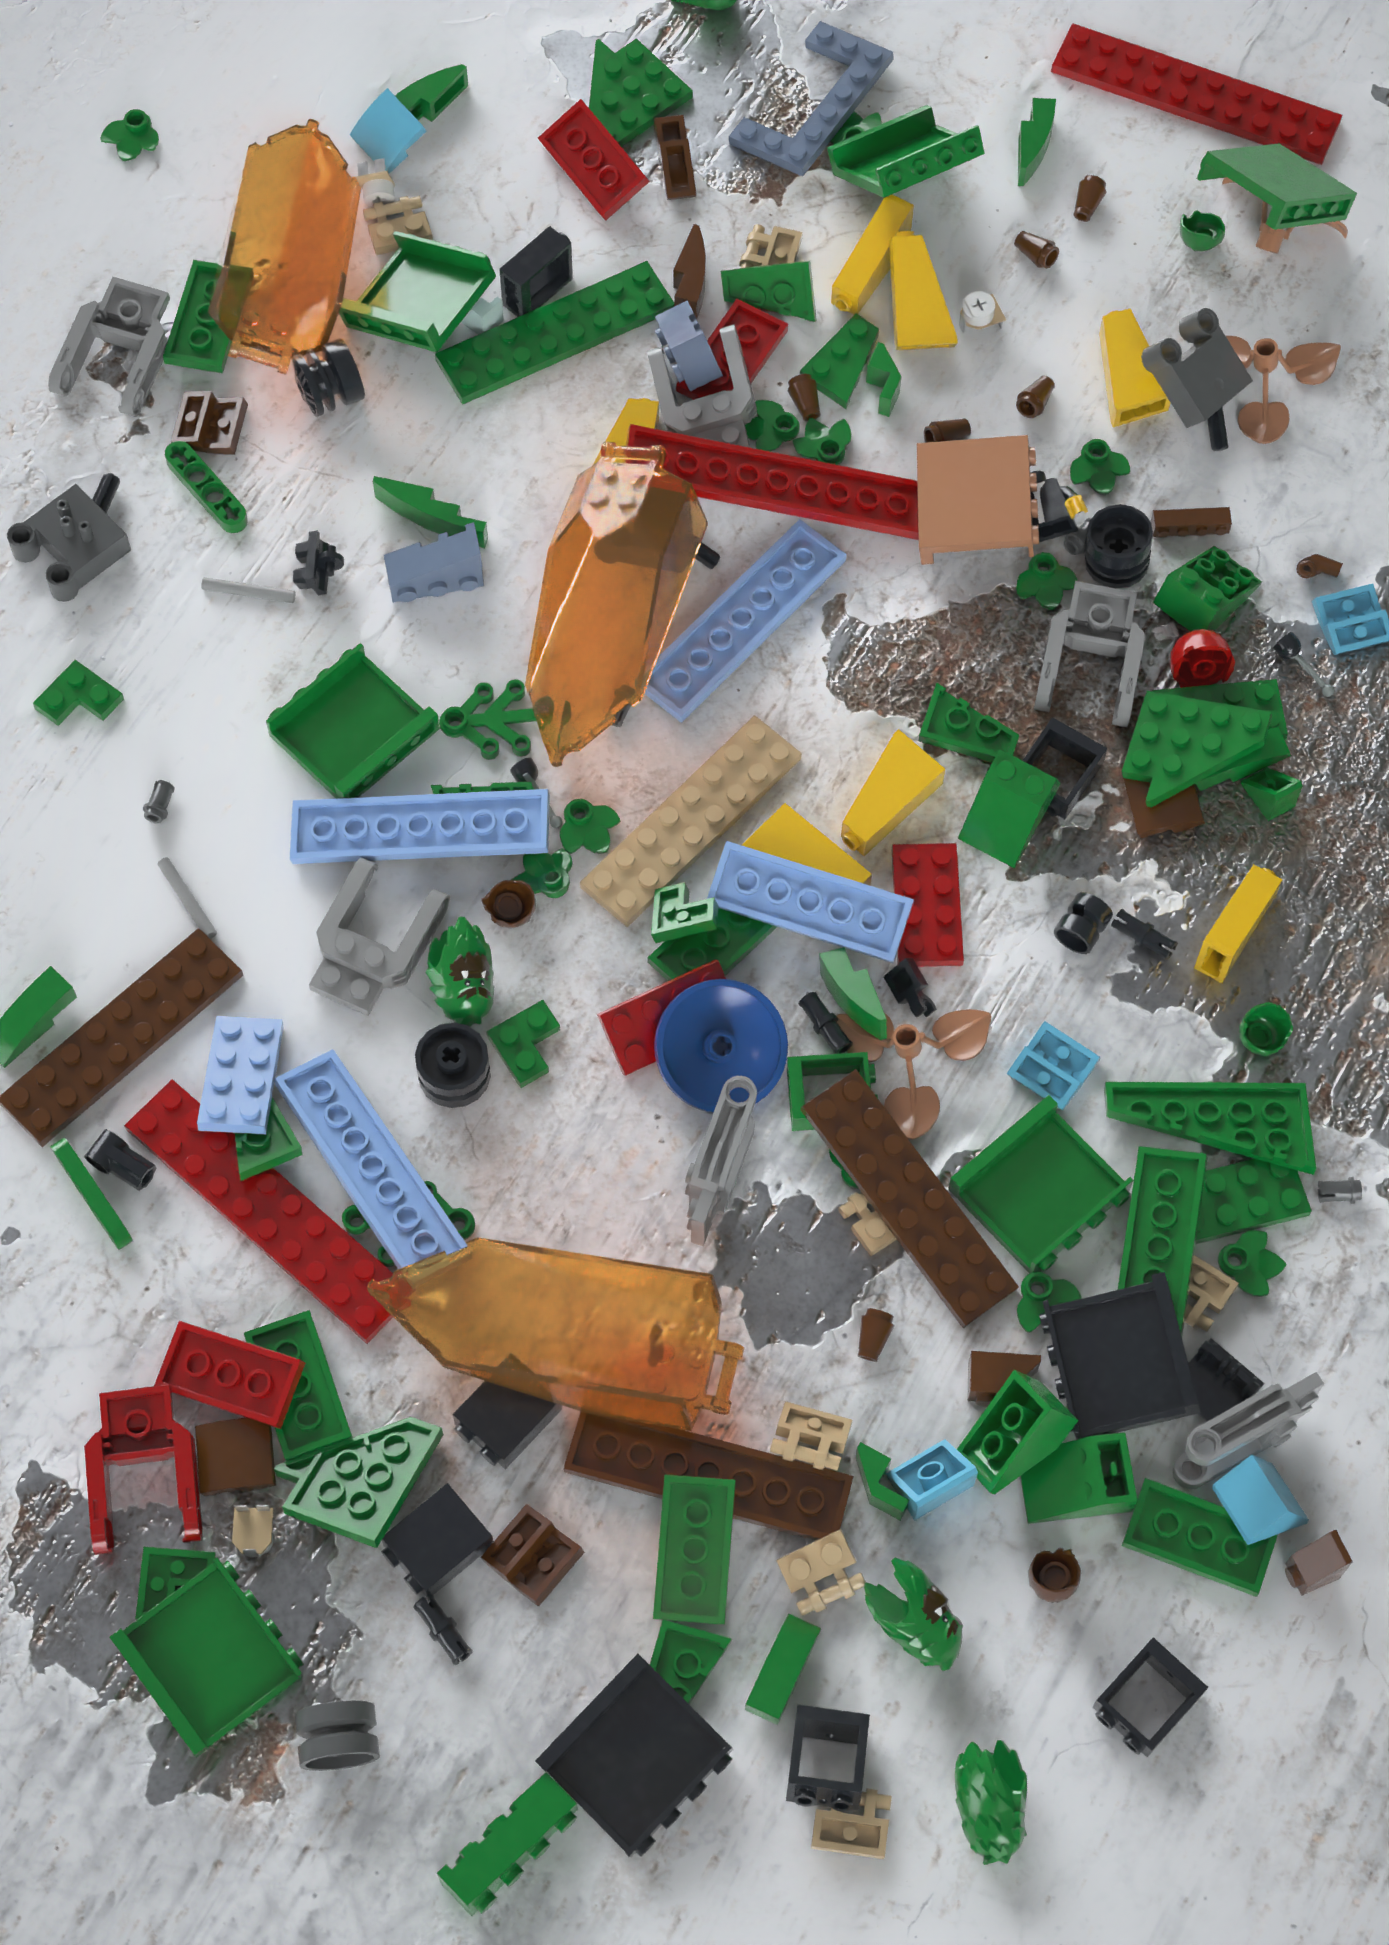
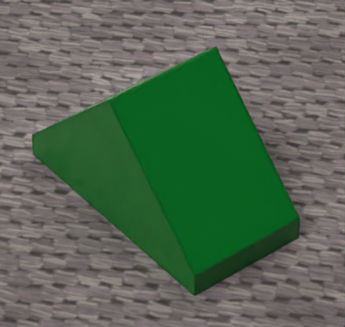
M1268 767L1241 781L1242 787L1268 822L1294 808L1303 787L1301 780Z

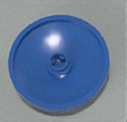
M716 979L693 985L681 992L670 1002L659 1020L655 1034L654 1049L659 1072L669 1089L688 1105L702 1111L714 1113L725 1082L734 1076H745L753 1081L757 1089L755 1104L765 1098L776 1086L784 1071L788 1055V1039L784 1022L778 1010L763 993L739 981ZM741 1087L734 1088L729 1094L733 1101L739 1103L749 1098L748 1091Z

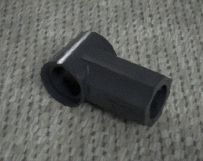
M107 1129L102 1132L84 1155V1158L97 1170L104 1174L112 1173L138 1191L148 1186L157 1169L155 1164L131 1150L122 1138Z

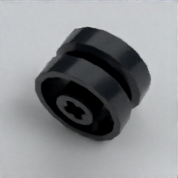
M455 1022L440 1024L427 1031L418 1042L415 1062L419 1085L426 1097L434 1103L449 1108L464 1107L478 1100L487 1090L491 1078L487 1045L480 1033L473 1028Z

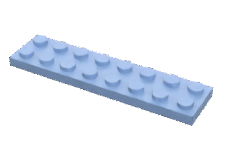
M799 519L634 680V686L682 723L846 561L847 554Z
M548 789L293 800L290 861L292 864L354 862L358 861L361 857L369 861L548 853L550 794Z
M333 1049L275 1078V1086L412 1290L472 1259V1251Z

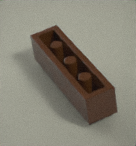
M1230 507L1153 510L1151 524L1153 537L1165 538L1168 536L1185 537L1187 535L1229 534L1232 520Z

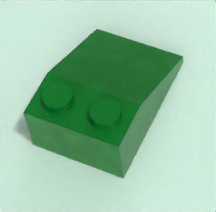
M999 749L982 781L958 839L1015 869L1061 783L1057 778Z
M1014 1370L957 1450L976 1467L978 1471L977 1479L991 1494L995 1495L1057 1450L1078 1420L1042 1382Z

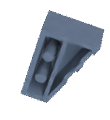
M688 301L655 316L660 326L655 332L662 347L668 344L663 349L670 364L677 363L672 368L679 383L685 380L689 390L692 391L723 376Z
M474 522L465 525L466 531L452 536H449L447 532L439 534V541L422 546L418 542L385 554L384 561L392 603L399 601L411 602L416 598L427 596L439 597L449 592L472 591L477 587H483L481 552Z

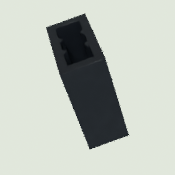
M510 1354L452 1414L454 1424L456 1425L454 1430L465 1442L470 1443L473 1440L482 1448L479 1451L480 1454L491 1465L495 1466L499 1463L506 1470L562 1410V1400Z
M447 1483L385 1534L382 1539L385 1549L381 1553L393 1568L398 1565L401 1566L407 1574L403 1578L416 1595L422 1592L427 1596V1594L434 1595L479 1558L494 1541L491 1533Z

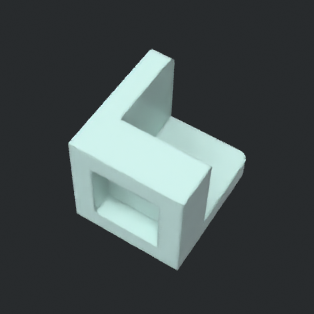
M481 297L464 317L462 323L476 334H481L498 326L504 321L503 301L496 297L489 303Z

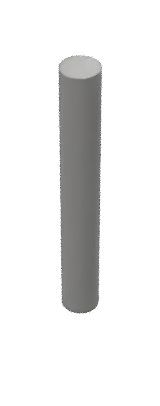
M203 577L201 583L202 590L294 603L296 592L292 590Z
M168 857L161 859L157 865L198 928L210 939L215 937L217 931Z

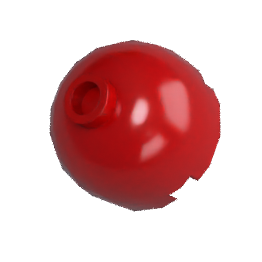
M1194 630L1184 634L1176 641L1170 653V669L1174 680L1179 683L1180 687L1213 685L1221 679L1224 683L1234 671L1235 660L1227 641L1211 630Z

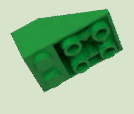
M1213 546L1168 574L1152 603L1190 632L1201 629L1215 631L1261 585L1262 581L1256 578L1251 570L1242 567L1231 559L1226 551Z
M1125 1432L1089 1436L1062 1443L1057 1450L1020 1476L1028 1524L1132 1512L1138 1501Z

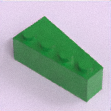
M547 1772L510 1805L509 1810L512 1813L508 1817L502 1814L487 1826L482 1834L485 1838L482 1842H469L459 1852V1857L455 1861L456 1866L451 1869L446 1864L437 1872L441 1885L471 1916L477 1911L481 1914L486 1912L497 1900L494 1894L504 1884L508 1887L514 1884L524 1873L521 1867L531 1857L537 1860L550 1847L551 1844L548 1839L557 1830L564 1833L576 1821L577 1816L574 1813L578 1810L577 1803Z

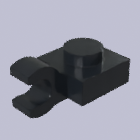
M905 958L883 976L898 1004H906L908 1002L915 1017H919L922 1014L928 1017L937 1010L934 1002L922 992L928 986V983L913 958Z

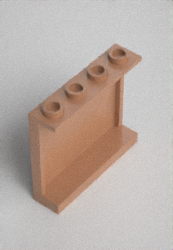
M1028 435L917 443L919 552L922 565L934 564V553L1028 547L1029 557H1034L1033 545L1039 544L1038 525L1033 526L1032 518H1038L1037 499L1031 498V492H1037L1036 473L1030 472V466H1036L1035 447H1029Z

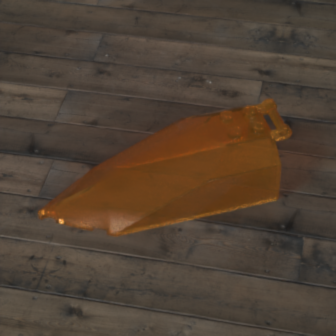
M308 119L306 126L296 124L269 136L266 143L261 146L256 142L248 146L218 261L208 308L209 315L231 340L227 353L228 357L236 359L238 356L276 368L278 373L284 375L287 374L292 356L297 354L305 356L306 351L310 349L315 353L322 351V345L329 341L343 302L361 193V186L357 182L356 177L351 178L346 171L349 164L330 137L319 131L320 123L314 119Z
M603 442L599 461L577 476L549 545L525 686L533 705V712L549 756V761L554 767L562 766L563 759L568 753L579 752L617 721L614 715L625 706L630 704L634 707L642 700L707 529L708 521L692 484L662 469L666 456L664 446L652 445L651 448L616 446L615 442ZM615 458L646 460L649 462L648 465L616 463L614 461Z
M477 1237L466 1242L467 1247L450 1254H446L445 1251L394 1271L392 1277L380 1282L371 1280L368 1283L367 1290L369 1294L420 1345L422 1344L444 1368L588 1414L692 1431L702 1409L711 1410L722 1415L730 1413L732 1402L729 1400L737 1363L738 1360L742 1359L745 1348L738 1343L719 1340L722 1301L714 1275ZM722 1355L725 1358L716 1396L706 1395L715 1356Z

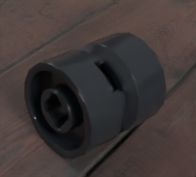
M1080 892L1069 905L1068 913L1062 916L1053 933L1056 939L1066 948L1079 954H1088L1098 941L1099 933L1105 930L1112 919L1113 912L1100 898L1086 892Z

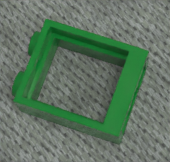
M868 1052L787 1057L786 1071L792 1131L815 1130L800 1110L805 1105L803 1076L849 1074L856 1069L871 1089V1084L876 1083L875 1064H869Z

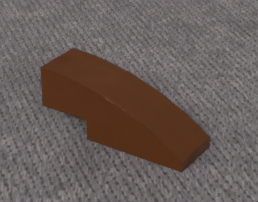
M684 115L655 118L654 132L667 200L696 197Z
M693 224L673 269V288L677 289L674 296V307L688 301L696 319H698L705 292L706 255L700 226Z

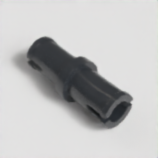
M1124 909L1117 913L1116 916L1127 922V924L1118 919H1113L1111 927L1134 939L1135 944L1139 947L1144 945L1162 956L1165 960L1172 956L1173 953L1162 947V944L1175 950L1178 945L1177 941H1173L1155 930L1152 923L1147 922L1145 924L1127 913Z
M816 992L808 993L799 1001V1006L803 1008L813 1022L814 1031L816 1034L823 1036L834 1051V1054L845 1053L852 1047L853 1042L849 1040L837 1023L838 1017L835 1013L828 1011Z
M427 1594L426 1598L422 1597L415 1603L413 1608L430 1629V1637L433 1641L440 1643L452 1660L451 1662L457 1665L460 1663L459 1658L461 1662L466 1660L473 1650L455 1628L457 1625L452 1617H447L434 1599L433 1594Z

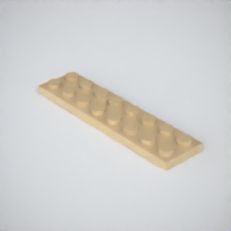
M754 715L580 881V888L623 925L628 927L654 902L655 889L672 885L801 760L802 753Z

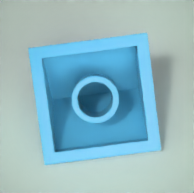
M944 1439L889 1471L886 1475L895 1491L909 1499L907 1510L915 1521L973 1487L978 1471L968 1459Z
M1250 1455L1212 1486L1213 1491L1247 1545L1305 1525L1309 1521L1273 1463L1255 1455Z

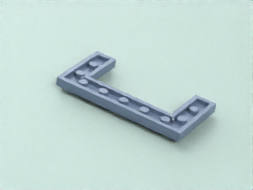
M822 21L816 25L805 39L806 48L849 67L797 134L791 138L743 117L728 136L730 145L802 177L894 60L893 51Z

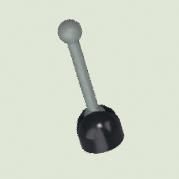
M1293 632L1286 634L1274 645L1273 649L1279 656L1284 659H1296L1322 688V694L1325 697H1331L1334 694V687L1327 685L1299 654L1301 643Z
M532 758L522 759L513 765L510 772L517 782H531L534 790L539 789L535 782L538 777V769ZM549 805L550 825L553 828H559L563 823L562 818L556 816Z

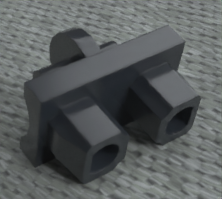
M318 530L309 532L308 541L296 544V558L301 564L306 563V567L293 570V582L299 589L312 588L318 596L327 594L328 576H334V571L344 566V557L336 552L335 546L329 545V543L320 539Z

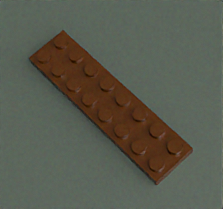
M199 928L196 929L0 1095V1105L41 1147H44L244 976L242 970Z
M856 1069L801 1107L802 1113L962 1328H965L1019 1288Z
M585 1403L582 1405L563 1468L564 1472L660 1499H663L665 1474L736 1480L733 1519L814 1541L841 1528L854 1476L826 1468L824 1470L816 1469L808 1463L797 1460L791 1462L782 1459V1456Z

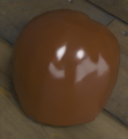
M522 880L501 881L484 898H481L484 909L491 914V920L501 927L515 928L528 923L536 908L534 891L529 884Z
M1058 1548L1054 1553L1041 1551L1036 1554L1028 1570L1029 1586L1039 1598L1051 1603H1059L1074 1594L1080 1584L1081 1568L1075 1555L1072 1553V1549L1064 1550L1063 1548Z

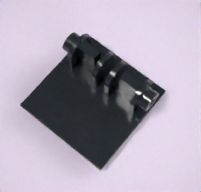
M1212 1338L1209 1341L1206 1340L1201 1345L1198 1353L1188 1363L1201 1411L1198 1415L1206 1422L1254 1396L1265 1384Z

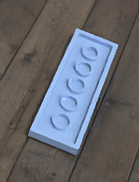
M729 841L725 843L707 899L714 897L720 909L891 963L895 961L914 903V899Z

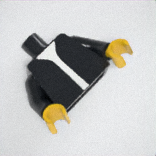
M1043 471L1031 472L1036 473L1037 492H1031V498L1037 499L1038 518H1032L1033 526L1038 525L1039 543L1067 535L1070 532H1077L1078 527L1074 519L1075 514L1082 511L1088 512L1082 496L1078 495L1068 486H1060L1056 478L1046 479Z

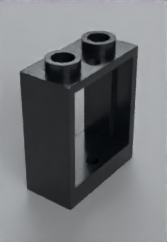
M551 226L547 227L499 269L503 306L515 316H522L540 308L573 279L571 241L564 233H558Z
M1052 717L1022 761L1035 767L1047 748L1051 746L1087 766V769L1068 797L1065 799L1055 793L1046 810V813L1052 816H1059L1065 820L1103 765L1107 747Z
M1153 1637L1100 1695L1092 1708L1097 1711L1095 1716L1108 1729L1114 1727L1124 1736L1123 1742L1132 1752L1137 1755L1142 1753L1148 1757L1208 1689V1686ZM1145 1662L1186 1697V1700L1150 1740L1109 1704L1113 1697Z
M797 1704L786 1801L795 1802L797 1805L804 1807L813 1805L831 1807L840 1812L859 1811L870 1714ZM803 1737L857 1744L853 1783L798 1776Z

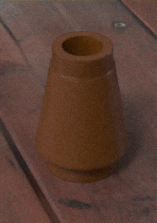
M1087 175L1084 177V180L1079 182L1073 214L1076 219L1083 222L1090 221L1091 216L1107 193L1106 182L1098 176Z
M1021 231L1014 242L1015 247L1038 268H1050L1056 262L1059 255V248L1056 247L1054 241L1027 233L1026 231Z
M800 374L791 378L788 381L789 388L787 391L803 420L808 422L810 418H819L821 414L819 411L816 380L812 379L810 374Z
M1041 376L1019 393L1016 402V408L1019 413L1027 418L1041 415L1055 388L1054 381L1048 376Z
M966 418L933 421L924 428L925 443L962 440L971 434V427Z
M867 1308L866 1315L861 1317L858 1357L877 1362L895 1326L892 1324L894 1318L892 1314Z

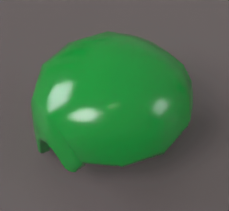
M1195 210L1188 218L1185 214L1181 216L1180 236L1184 244L1192 250L1208 251L1223 241L1225 225L1219 216Z
M1274 1003L1258 1004L1244 1015L1239 1026V1038L1242 1044L1254 1054L1269 1056L1278 1053L1293 1033L1290 1014L1280 1005Z

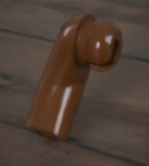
M1314 554L1299 561L1296 570L1300 577L1306 579L1321 573L1337 578L1343 563Z

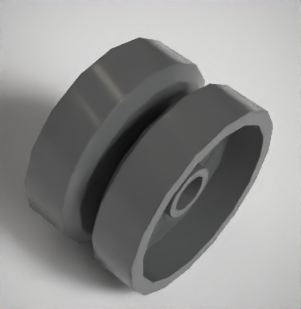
M356 1700L329 1702L310 1706L295 1713L296 1733L298 1736L307 1739L298 1746L299 1766L301 1769L312 1771L339 1770L366 1765L380 1758L378 1738L368 1733L369 1730L377 1725L374 1703Z

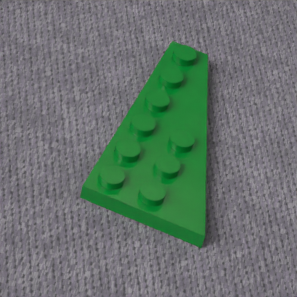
M1105 1082L1104 1097L1106 1117L1304 1173L1315 1174L1316 1161L1306 1083Z

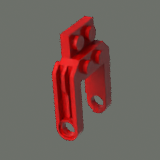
M170 1384L99 1393L102 1428L84 1446L90 1533L94 1554L114 1552L109 1466L164 1461L175 1457L178 1505L184 1522L185 1536L183 1542L202 1541L203 1528L195 1438L191 1432L174 1420L172 1388Z

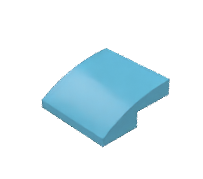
M387 88L364 112L352 129L350 136L373 161L384 158L385 170L390 173L408 157L406 150L427 131Z
M1373 583L1316 597L1312 600L1318 622L1334 655L1389 642V618L1386 610H1381Z
M1044 1021L1029 1045L1025 1046L1007 1075L1042 1098L1050 1095L1058 1103L1057 1107L1063 1111L1101 1058Z

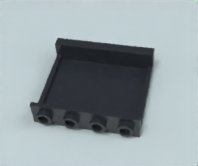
M1165 1272L1151 1275L1153 1282L1053 1306L1049 1305L1048 1300L1043 1301L1045 1313H1040L1039 1317L1044 1334L1050 1333L1053 1345L1047 1346L1051 1366L1058 1365L1061 1377L1055 1379V1385L1059 1399L1066 1398L1068 1410L1078 1420L1070 1431L1074 1432L1076 1439L1114 1434L1201 1413Z
M637 1653L535 1762L545 1772H548L625 1851L628 1857H633L635 1853L642 1857L656 1842L652 1835L661 1826L667 1830L680 1817L682 1813L678 1808L687 1798L691 1802L695 1801L707 1788L703 1781L713 1771L719 1775L731 1763L733 1758L729 1754L733 1751V1748Z

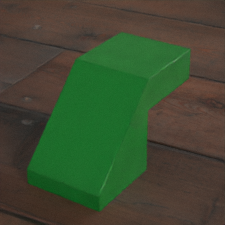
M878 342L867 365L866 383L883 388L879 399L878 414L890 417L900 394L902 376L885 345Z
M860 1442L856 1450L855 1459L869 1504L901 1521L907 1510L909 1499L881 1485L889 1470L891 1458Z

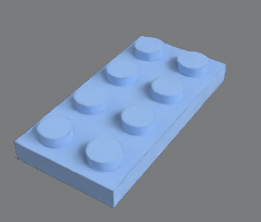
M216 1016L197 1120L198 1131L266 1134L284 1028L282 1019Z

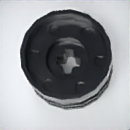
M341 338L322 345L323 360L321 361L311 349L306 351L307 362L301 354L292 356L297 387L303 400L308 404L316 417L324 414L323 403L329 411L335 410L334 395L336 394L344 405H349L365 398L364 387L357 365L348 346Z
M1119 504L1107 506L1097 511L1090 519L1086 537L1085 565L1087 572L1094 581L1110 588H1126L1140 582L1147 574L1150 564L1153 529L1151 521L1145 513L1135 507Z

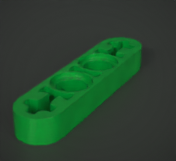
M182 441L170 443L165 449V459L169 469L223 530L228 533H238L244 530L248 519L246 510L239 500L190 445ZM174 455L184 456L187 465L184 467V463L178 457L174 458ZM194 472L205 474V478L202 481L192 482L189 480L190 475ZM213 492H219L224 495L218 502H209L207 500L208 495ZM228 507L229 512L234 517L238 516L239 519L235 521L232 518L228 519L225 509Z
M64 1137L51 1145L50 1148L115 1247L120 1250L133 1242L126 1227L67 1139Z

